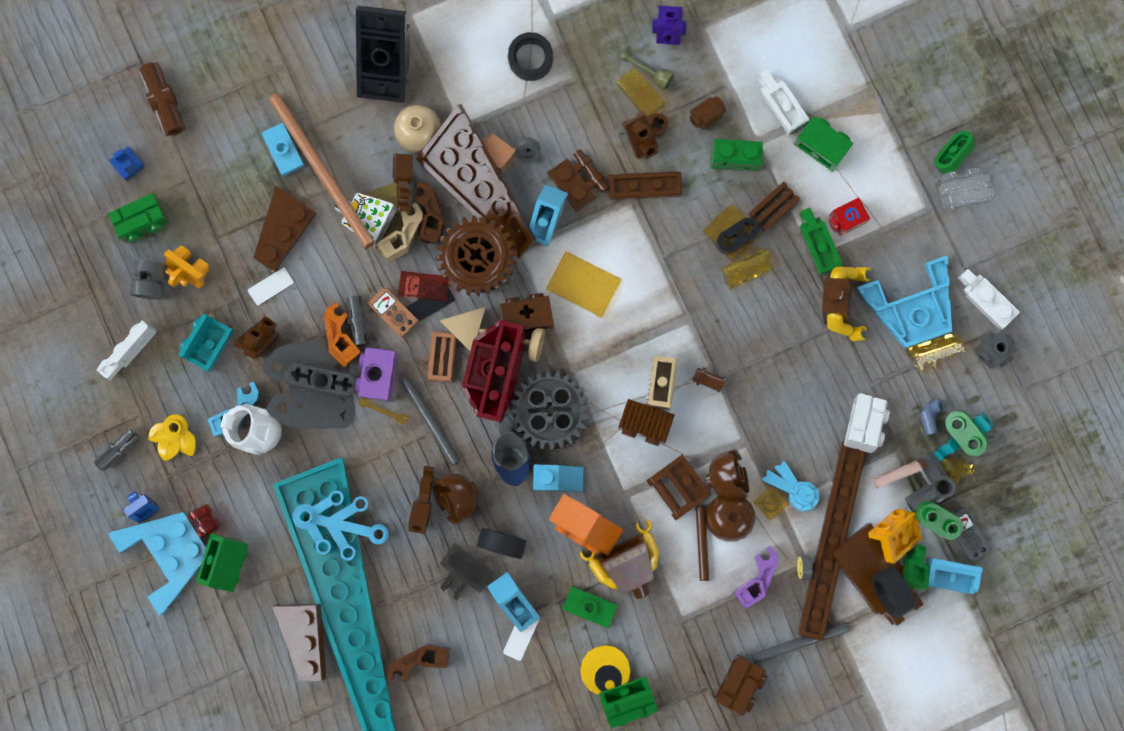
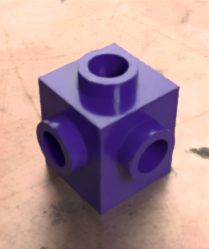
M659 5L657 19H653L652 33H656V44L680 45L681 35H686L687 21L682 20L683 7Z

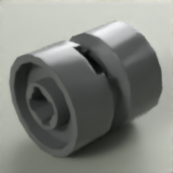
M135 260L133 275L136 279L131 282L130 295L143 299L162 300L164 285L161 281L165 279L167 265L154 261Z

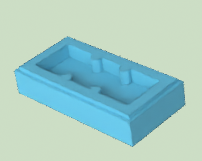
M284 123L262 132L264 140L283 177L305 167Z

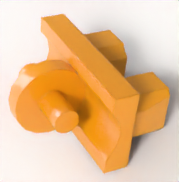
M182 245L173 252L168 249L164 253V257H166L165 265L168 267L165 274L170 276L168 280L170 286L175 287L181 284L186 287L188 283H191L199 290L204 286V277L209 272L208 263L202 259H198L193 265L187 263L191 258V252Z

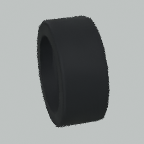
M534 32L518 35L512 40L508 48V62L511 71L524 81L542 79L549 73L553 65V50L550 42L544 36ZM536 44L541 47L545 58L539 68L528 70L518 64L516 59L517 52L522 46Z
M482 528L477 547L521 560L527 540Z
M887 567L872 576V584L879 600L893 617L900 618L915 609L916 603L913 593L903 576L895 568Z

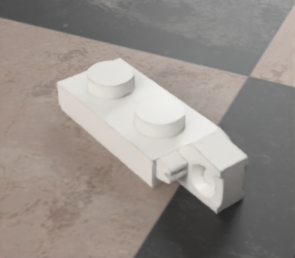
M768 69L759 74L757 79L762 85L760 92L788 135L810 121L784 80L781 81L779 78L774 80Z
M967 269L958 277L966 286L963 290L967 294L966 297L999 330L1004 329L1020 313L980 274L976 277Z
M143 320L135 324L127 338L115 346L113 354L101 362L97 371L106 379L112 380L122 367L126 368L157 333V330Z

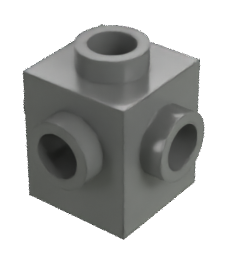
M992 331L979 340L982 344L974 349L978 353L979 359L989 368L998 365L1001 368L1014 359L1011 355L1017 351L1012 337L1007 333L1004 334L1002 331L993 334Z

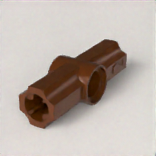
M159 63L142 65L139 73L147 90L146 97L151 109L158 117L164 134L166 136H175L182 133L186 128L176 106L178 102L173 90L166 82Z

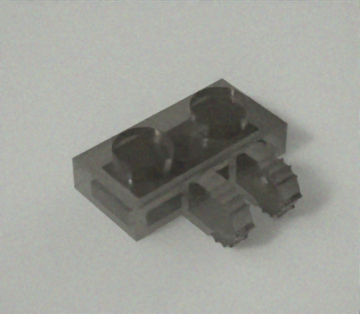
M454 543L440 562V565L451 572L440 589L443 591L448 589L455 576H457L463 583L456 589L452 598L458 600L468 585L481 593L495 572Z

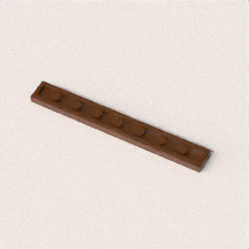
M842 441L814 559L812 578L809 581L797 634L820 641L824 640L840 569L830 553L847 538L866 455L865 451L845 446V441Z

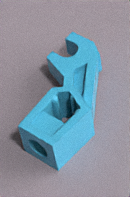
M256 382L249 383L252 390L247 395L242 387L237 388L238 404L236 406L243 404L255 406L259 402L261 393ZM230 409L207 419L215 437L224 436L220 425L224 413L227 414ZM249 414L245 415L241 419L238 426V430H240L241 425L243 424V422Z

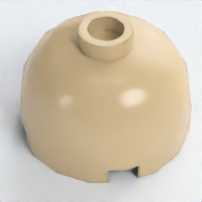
M408 106L401 110L396 117L394 124L395 138L401 148L419 155L441 127V121L436 113L427 106Z

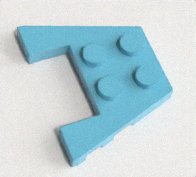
M947 256L924 264L933 288L897 301L887 303L879 280L856 288L857 293L903 349L952 332Z
M186 512L108 534L119 553L125 552L143 540L169 582L148 596L158 615H163L169 609L168 607L174 599L180 595L189 580L199 571L207 547Z

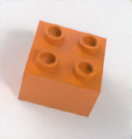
M566 494L562 495L548 519L556 524V531L596 555L601 551L609 556L624 530Z

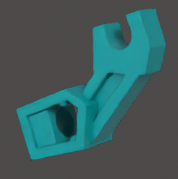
M984 411L973 418L984 433L990 431L994 426V423ZM952 437L934 452V455L941 461L948 454L955 452L960 445Z

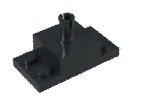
M358 5L356 8L357 97L404 103L406 99V76L410 61V25L407 24V11Z

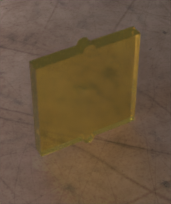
M731 204L720 215L717 214L715 220L703 232L716 244L718 236L723 231L746 217ZM744 224V229L739 233L740 236L747 232L752 235L753 226H746ZM758 232L757 236L752 241H750L743 247L739 248L735 252L725 255L731 261H733L744 250L747 251L749 249V245L753 243L761 235V233ZM734 236L731 239L724 237L722 246L732 248L731 244L736 237Z

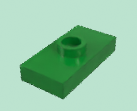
M571 586L562 610L609 628L618 605Z

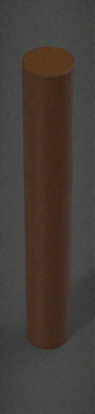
M695 506L699 580L709 581L705 506Z

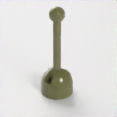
M624 51L620 54L621 60L629 61L652 74L654 82L659 88L666 90L671 84L674 77L673 72L666 69L656 72L630 57L628 52Z

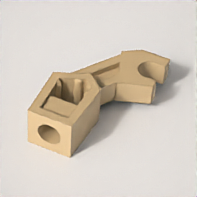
M417 203L412 205L415 211L414 215L409 216L405 211H401L404 225L401 232L395 231L377 243L378 249L387 263L408 253V249L420 225L423 223V212ZM398 239L402 240L403 245L394 249L392 243L397 242Z

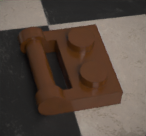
M683 454L646 480L650 487L653 485L672 511L671 516L675 521L712 495ZM664 476L669 478L685 500L686 504L682 507L679 506L660 480Z

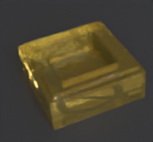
M770 486L753 502L769 521L788 505L787 501L773 486Z

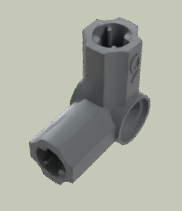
M932 450L918 458H922L926 462L927 467L919 471L927 485L904 498L910 510L915 513L917 507L922 502L932 501L938 504L951 497L956 490L954 480L947 475ZM939 481H943L948 485V492L945 495L937 491V483Z

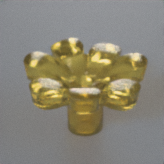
M953 458L943 459L942 466L951 472L950 478L955 483H959L961 477L965 475H973L975 467L972 464H965L967 460L964 458H958L957 461Z

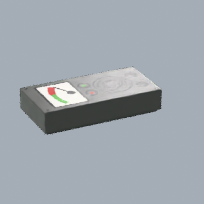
M963 507L953 513L963 522V531L955 541L969 563L990 552L992 548L967 508ZM954 524L949 526V531L954 529Z

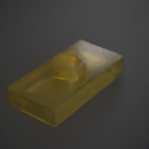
M635 66L616 81V85L639 112L643 111L646 114L647 119L665 105V101Z

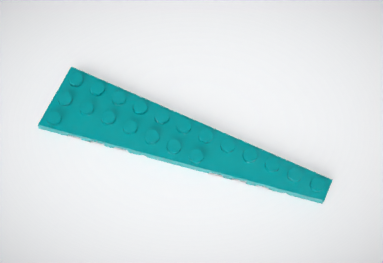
M344 457L276 482L273 484L315 602L316 604H321L322 621L362 731H396L359 535L341 531L348 544L355 549L354 558L344 560L340 555L341 550L327 527L316 524L323 539L331 544L330 551L322 555L316 551V544L308 530L297 527L292 518L294 510L299 505L309 504L314 506L329 497L332 491H340L344 497L343 502L338 506H330L318 515L330 517L352 504ZM338 493L331 496L332 502H340L341 496ZM302 512L300 515L301 520L304 522L308 521L310 514ZM355 514L343 521L356 524ZM321 542L318 546L321 552L327 551L328 544ZM345 548L343 550V555L346 558L352 556V549Z

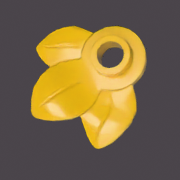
M172 414L164 422L157 423L150 429L148 440L158 443V453L164 461L174 458L179 451L188 456L194 455L196 438L188 430V422L182 415ZM172 423L178 425V431L172 429Z

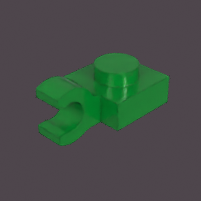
M916 544L915 549L911 548L906 553L907 559L903 562L902 576L910 587L924 591L929 588L930 566L924 563L926 547Z

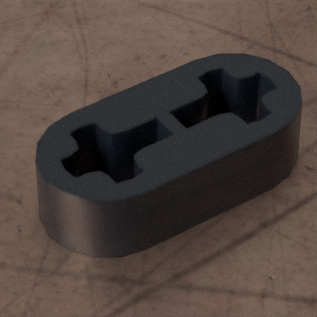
M744 218L726 229L717 238V249L723 254H731L743 247L757 236L759 232L758 222L752 218ZM744 224L746 226H753L752 235L747 232L740 236L739 233L744 229ZM734 236L736 237V239L731 244L732 248H729V246H722L724 237H726V239H731Z

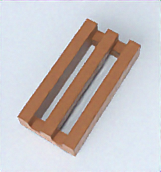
M432 331L428 381L452 383L457 340L452 333ZM437 337H442L437 376L433 375ZM447 338H451L447 376H443Z

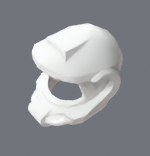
M249 404L236 406L230 409L227 414L224 413L220 425L225 439L232 447L256 455L271 451L281 438V423L272 417L267 409ZM250 414V430L247 437L242 441L238 435V426L241 419L245 415Z

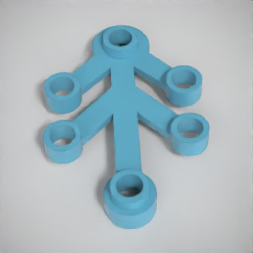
M332 491L329 497L314 506L302 504L294 510L292 516L294 524L301 529L308 530L316 544V551L322 555L330 551L331 544L323 539L316 524L327 527L341 550L340 555L344 560L353 559L355 549L348 544L341 531L369 537L371 542L375 544L384 543L389 535L387 528L381 524L368 527L343 521L358 511L366 510L368 501L362 496L355 498L352 504L330 517L318 514L332 505L338 506L343 502L344 497L340 491ZM335 493L341 496V500L338 503H334L331 500V496ZM362 499L365 501L363 509L356 507L355 503L357 500ZM302 512L310 514L308 521L304 522L301 520L300 515ZM380 529L383 531L381 539L374 537L375 530ZM321 542L328 544L327 551L321 552L318 546ZM345 548L352 549L353 554L351 557L346 558L343 555Z

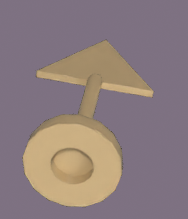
M486 307L440 320V322L470 351L473 339L478 334L487 330L480 328ZM536 328L531 339H525L524 345L529 346L528 359L538 362L544 344L545 329Z

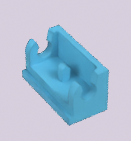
M927 558L926 564L930 566L929 586L969 594L978 592L983 571L982 567Z

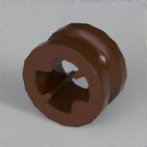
M659 113L649 117L648 122L654 137L658 138L665 135L669 124L668 119ZM655 120H658V123L660 121L663 123L659 131H656L657 128H652Z

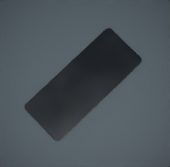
M446 284L436 289V294L429 293L406 308L421 321L455 301V298ZM441 292L446 293L444 297L441 296Z

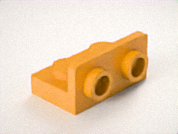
M904 509L893 510L884 520L868 532L869 538L881 540L885 561L893 564L922 539L915 512L905 511Z

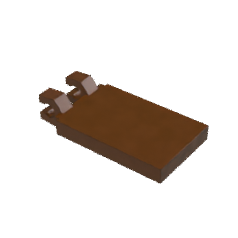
M867 523L830 554L875 614L880 613V615H884L891 625L895 624L898 626L905 620L904 617L895 618L885 609L874 590L872 576L887 567H893L903 575V566L899 560L894 564L885 561L881 540L869 538L868 532L874 527L871 523ZM910 587L916 603L914 610H918L924 603L913 591L915 588Z

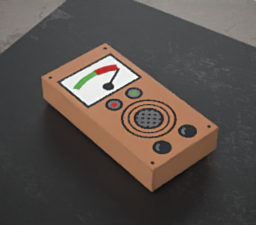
M385 286L367 303L401 338L419 322Z

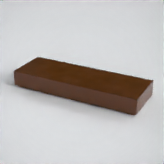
M681 171L609 174L608 176L610 200L682 197Z

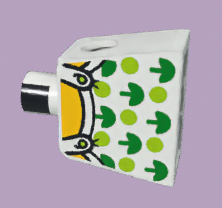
M357 193L352 202H349L374 239L375 245L373 247L377 249V243L383 239L398 208L392 203ZM336 205L335 210L341 212L338 206ZM344 217L342 224L354 232Z

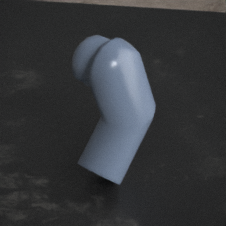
M940 399L929 401L921 412V420L926 435L938 432L935 419L945 409V404Z

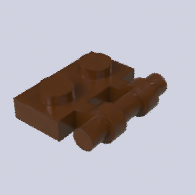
M581 149L573 154L578 161L575 165L572 166L569 160L565 159L548 171V176L557 188L568 193L566 200L575 212L595 199V195L591 191L593 188L597 187L601 193L609 188L604 181L605 177L601 172L598 173L591 164V158L588 155L585 156ZM583 169L591 178L586 183L578 174Z

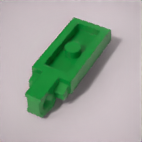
M810 207L802 210L799 213L803 223L799 225L800 233L819 276L832 271L835 267H842L843 263L825 222L820 217L815 218Z

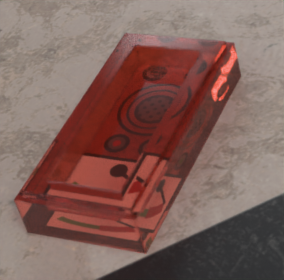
M401 271L398 296L447 302L450 277L442 279V275Z

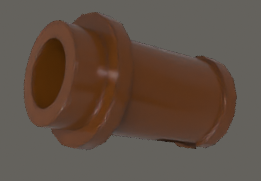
M704 367L702 369L697 368L692 381L696 382L697 386L701 384L720 393L725 378L705 371L706 368Z

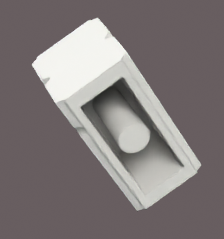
M862 393L856 396L845 437V446L868 453H873L878 447L882 446L885 433L881 432L883 424L887 423L890 410L886 409V400L872 398V396Z

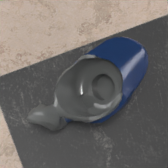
M506 414L499 425L500 436L493 445L491 457L495 471L500 478L510 486H518L526 480L529 473V452L522 438L512 432L514 428L513 421Z

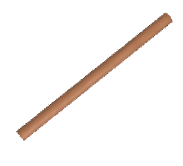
M275 93L269 97L270 103L365 249L372 248L375 245L374 239L280 94Z

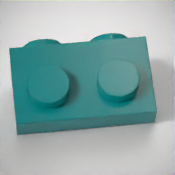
M203 313L201 317L199 316L192 325L193 331L190 336L182 341L178 356L210 373L232 337L234 330Z

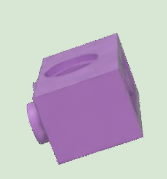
M366 347L365 353H361L359 367L362 368L361 377L357 378L355 391L359 392L358 396L360 398L391 402L398 357L395 351ZM376 368L381 369V378L377 381H372L370 379L371 371Z

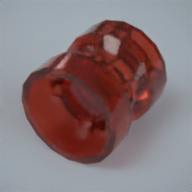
M208 504L197 508L186 517L189 523L194 524L196 527L195 532L199 538L207 536L221 526L218 519L212 516V509Z

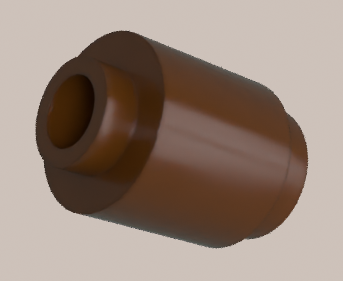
M718 96L709 97L690 110L691 116L689 119L695 128L705 130L723 117L726 107Z

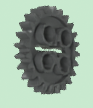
M547 370L546 377L542 378L541 374L537 372L536 380L528 376V385L520 383L523 391L514 392L519 399L511 400V404L517 406V409L510 411V414L517 415V418L512 421L513 424H520L516 430L517 433L525 432L522 438L524 441L530 437L532 438L531 446H534L538 441L540 442L541 450L544 449L546 444H549L550 449L553 450L555 443H558L560 448L563 449V441L566 440L569 444H573L571 436L574 435L580 438V434L577 431L578 428L586 429V426L581 422L582 420H589V417L583 414V412L590 410L589 406L583 405L588 400V397L580 396L584 388H575L577 380L569 383L568 374L561 379L559 371L556 372L554 377H551L550 371ZM560 391L566 392L569 395L568 401L564 404H559L555 400L556 393ZM536 392L543 394V403L540 405L532 404L530 401L532 394ZM548 404H552L555 409L572 408L570 412L555 411L551 417L548 416L547 412L528 413L529 409H547ZM562 415L570 419L569 426L564 429L556 425L557 418ZM535 417L544 418L546 422L544 428L540 430L534 429L531 425L532 420Z

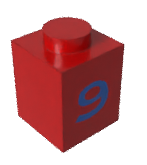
M859 197L834 209L829 214V224L834 232H838L839 236L866 224L871 219Z

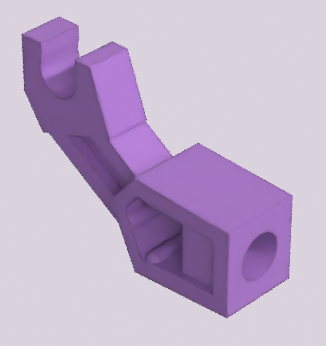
M771 546L765 548L769 553L767 560H763L759 554L754 556L759 570L756 579H749L733 592L745 609L766 597V592L778 565V555ZM757 582L760 593L752 597L747 588Z

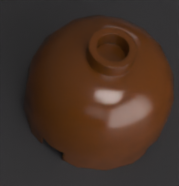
M736 449L718 454L709 466V474H706L708 487L713 488L721 498L743 499L748 497L746 493L750 491L747 471L745 467H741L738 461L743 459Z
M448 474L433 481L437 484L433 486L435 498L441 511L446 509L450 516L446 517L447 520L453 525H457L471 517L477 507L476 495L479 494L476 484L460 474Z
M717 496L709 503L706 510L707 527L717 539L725 542H737L746 538L752 531L755 524V511L752 504L746 498L725 499Z

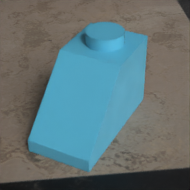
M548 185L544 186L537 198L529 225L537 239L536 242L549 246L568 193Z
M534 465L533 490L583 492L584 467Z
M508 572L487 586L497 604L520 632L541 618Z

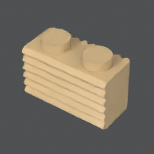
M653 357L650 383L648 385L649 392L646 399L648 402L646 405L664 410L672 408L677 358Z

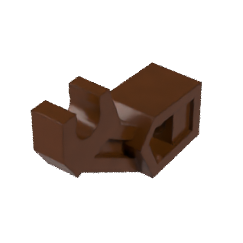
M393 153L392 177L397 188L398 211L410 212L408 184H411L412 154Z
M417 182L416 188L423 190L424 195L421 197L414 195L413 201L427 211V215H424L420 240L421 242L439 245L445 222L435 197V191L429 184ZM434 219V221L438 222L437 230L428 228L430 220Z
M424 465L423 478L421 477L419 498L418 501L414 500L408 532L426 535L432 503H429L434 478V467Z
M426 644L399 659H394L388 667L387 679L393 680L394 672L399 670L403 674L402 681H407L413 667L421 664L422 667L447 668L450 648ZM426 651H436L434 662L423 659Z

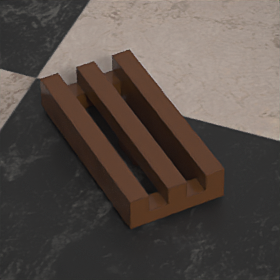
M782 182L751 210L748 216L755 219L760 229L765 232L792 208L800 198L793 193L794 191L791 188L787 187L785 182ZM782 190L785 192L759 217L755 215ZM789 197L791 201L764 225L762 220Z

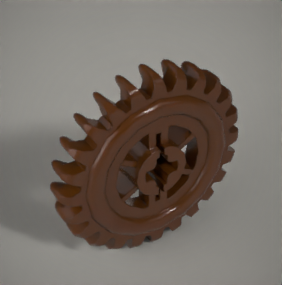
M475 215L472 216L471 222H468L463 217V225L453 222L455 230L446 228L449 236L440 237L444 245H438L436 249L441 251L442 254L437 255L435 259L443 262L437 266V269L446 270L442 274V279L451 277L448 286L452 287L457 283L458 293L465 287L467 296L470 295L473 289H475L478 297L481 294V289H484L490 295V286L499 290L498 281L507 284L504 274L513 275L512 270L508 266H516V262L510 259V257L517 256V252L509 249L515 246V242L507 241L511 237V233L502 234L504 225L495 228V219L487 224L486 216H483L480 222L477 221ZM478 238V242L475 244L467 242L470 239ZM481 239L489 242L493 248L486 250L481 245ZM461 248L465 251V257L458 259L459 249ZM470 251L472 253H475L476 255L481 253L480 255L483 262L481 260L479 261L478 259L472 261L473 258ZM494 252V261L491 263L488 260V255ZM467 262L472 268L471 272L463 269L460 263ZM475 269H485L484 272L474 273Z

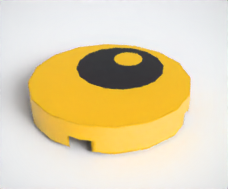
M600 645L586 653L582 659L580 672L582 681L587 689L599 695L598 693L627 683L630 676V666L628 659L621 650L615 646Z

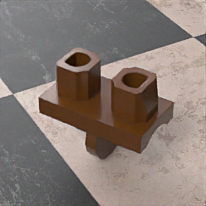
M643 111L638 113L633 119L622 122L637 159L643 156L649 159L659 152L657 149L658 144Z
M268 317L262 318L235 341L234 346L243 349L244 354L252 359L260 357L264 350L278 340L280 334L274 331L277 324Z

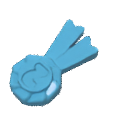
M785 461L782 462L781 466L777 465L774 467L781 477L767 470V476L763 477L762 481L788 493L789 502L797 511H811L819 503V490L811 482H798Z

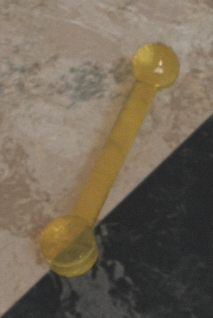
M366 398L359 400V406L362 408L368 407L392 417L399 424H404L407 421L406 416L403 414L397 415L371 404Z

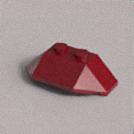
M499 320L495 325L473 339L461 387L476 417L496 422L502 421L513 399L524 355V325Z

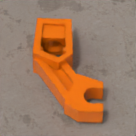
M334 302L326 309L323 317L329 347L328 352L345 368L358 358L361 352L347 334H342L341 326L348 314L345 312L341 316L335 315L334 311L338 309L339 304ZM337 342H342L346 349L341 352L335 345Z

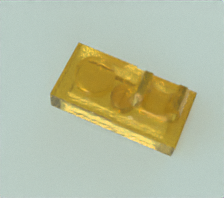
M757 246L755 247L756 254L749 256L747 252H744L743 259L722 268L724 281L729 290L773 270L771 256L767 249L762 251Z
M952 333L907 348L908 356L915 362L916 368L922 373L924 372L923 366L926 362H929V365L934 369L937 367L935 359L953 357L956 353L964 351L963 342Z

